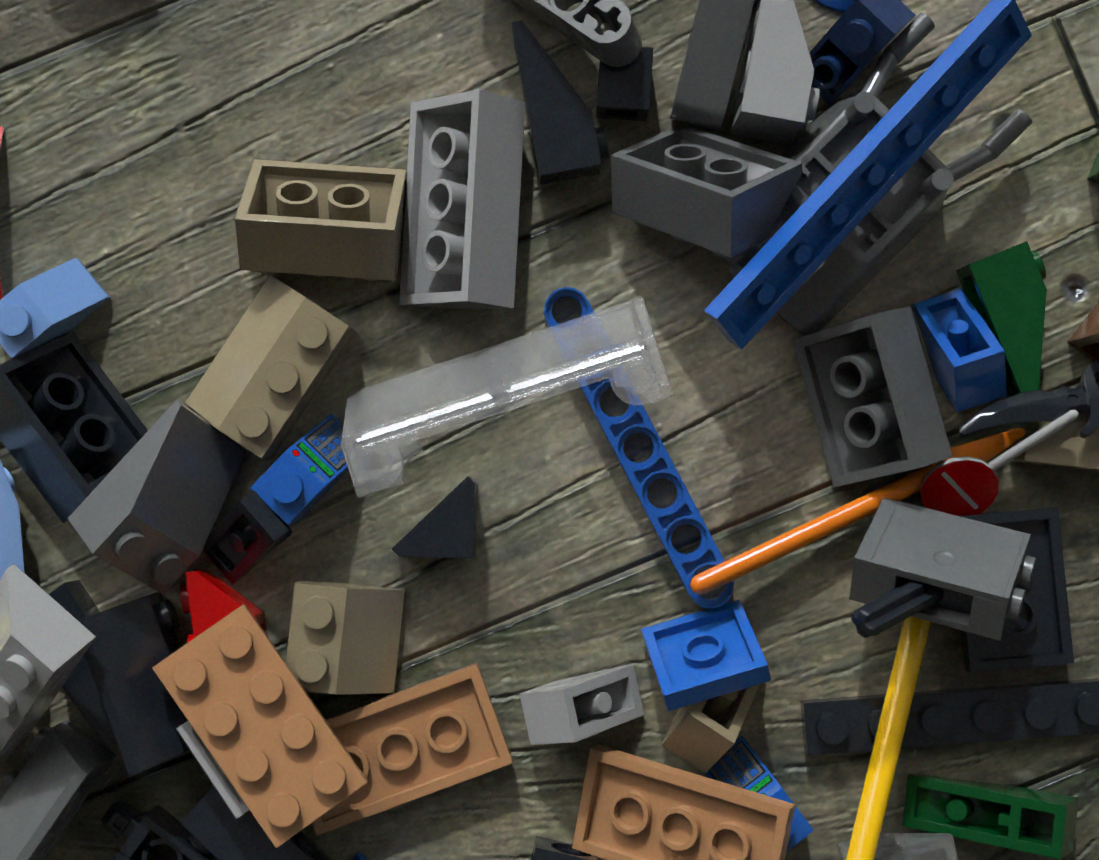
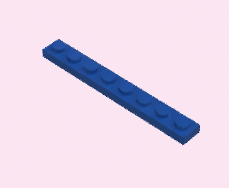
M991 0L704 310L730 343L742 350L1030 39L1032 34L1015 0Z

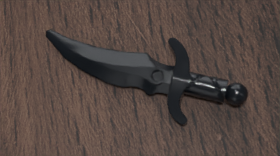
M1093 362L1086 368L1080 380V388H1069L1062 385L1054 391L1033 390L999 400L977 412L959 428V434L966 435L981 429L1009 423L1053 422L1068 411L1076 410L1078 413H1086L1087 422L1080 431L1079 436L1087 438L1099 426V386L1095 381V374L1099 371V362Z

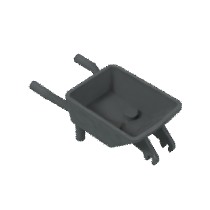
M920 13L884 49L883 54L859 94L829 106L780 155L801 162L802 174L767 239L745 250L740 256L733 258L721 257L730 267L729 272L734 277L889 111L878 98L896 65L935 28V24L929 16ZM1016 109L979 148L946 166L927 149L776 314L802 334L809 335L823 329L939 213L953 182L997 159L1032 124L1030 116L1023 110Z

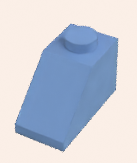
M74 258L20 283L0 300V344L11 358L20 356L69 333L111 297L78 258Z

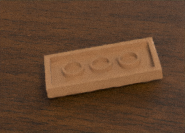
M245 604L152 667L275 848H278L367 783L363 773Z
M479 664L469 665L326 718L325 720L367 779V783L313 821L312 825L317 836L512 764L513 757Z
M598 744L590 748L572 848L605 860H785L796 804Z

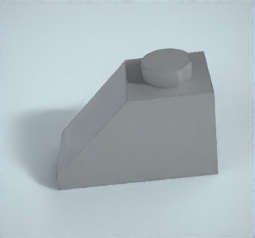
M633 664L553 681L519 693L530 745L574 743L644 715Z

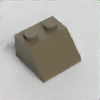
M303 579L294 583L286 664L304 690L335 695L394 693L406 590Z

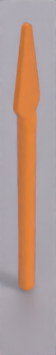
M1017 427L950 447L953 456L950 458L967 456L987 462L1025 435V430ZM950 458L924 466L695 575L690 582L691 590L698 595L706 594L876 513L883 497L901 501L920 492V486L925 475L937 464Z

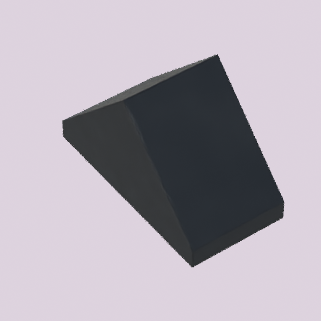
M467 476L408 532L392 550L399 557L474 558L476 554L477 483L472 477Z

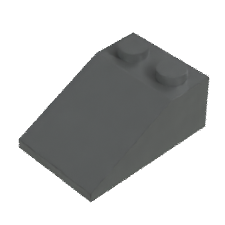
M176 400L67 519L93 555L164 595L200 556L247 452L234 440Z

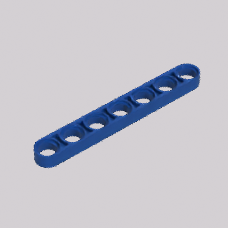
M570 287L556 289L548 296L545 302L544 316L546 323L682 584L696 604L711 609L723 606L733 594L734 581L725 584L722 593L713 599H704L691 590L690 582L695 575L725 561L596 314L581 291ZM571 297L580 304L582 315L575 324L569 326L561 325L553 318L552 307L560 298ZM594 342L603 348L606 357L601 368L595 371H586L577 364L575 358L576 351L582 344ZM608 388H620L628 395L629 407L623 415L611 417L601 410L599 404L600 396ZM636 432L647 435L653 445L651 456L641 463L629 460L623 450L626 438ZM658 478L670 480L675 485L677 491L675 501L666 508H657L648 500V487L651 482ZM682 524L695 526L700 534L699 546L688 554L676 551L671 542L674 529Z

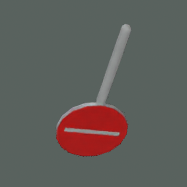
M1076 410L1068 411L988 463L981 459L965 456L950 458L937 464L925 475L920 486L922 503L925 508L956 516L981 514L993 504L999 492V480L995 470L1076 420L1079 413Z

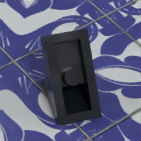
M253 490L239 500L209 534L203 551L233 585L292 534V530Z

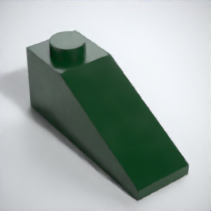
M1026 241L956 270L964 293L1005 350L1006 397L1022 392L1039 390L1047 294L1043 281L1046 278V269L1040 255L1034 250L1031 251Z
M908 774L902 826L1062 859L1073 851L1079 798L1025 787Z

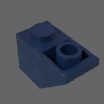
M855 0L809 52L814 67L811 87L819 88V95L831 106L916 15L901 0Z

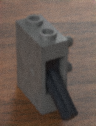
M883 497L854 557L849 600L865 604L854 610L851 616V621L856 626L857 633L863 638L876 636L909 617H915L1000 641L1007 620L1018 622L1026 591L1018 587L1029 589L1036 558L1027 556L1031 534Z

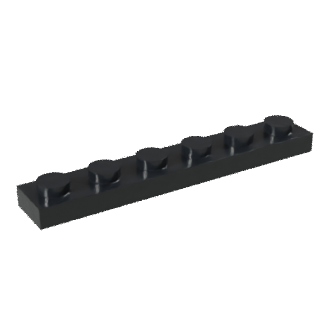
M1099 678L914 692L901 748L1099 734ZM886 694L800 700L804 752L807 755L872 751Z

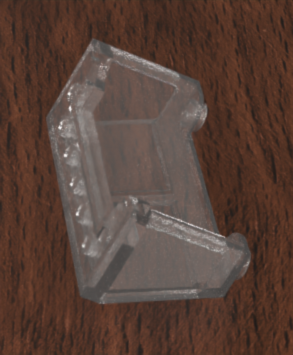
M639 297L348 393L341 447L357 497L406 484L404 471L408 461L415 454L423 451L420 439L609 378L615 394L622 401L632 405H645L648 403L651 405L675 397L644 298Z

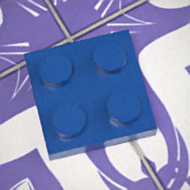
M740 600L641 629L668 711L771 681L768 664Z

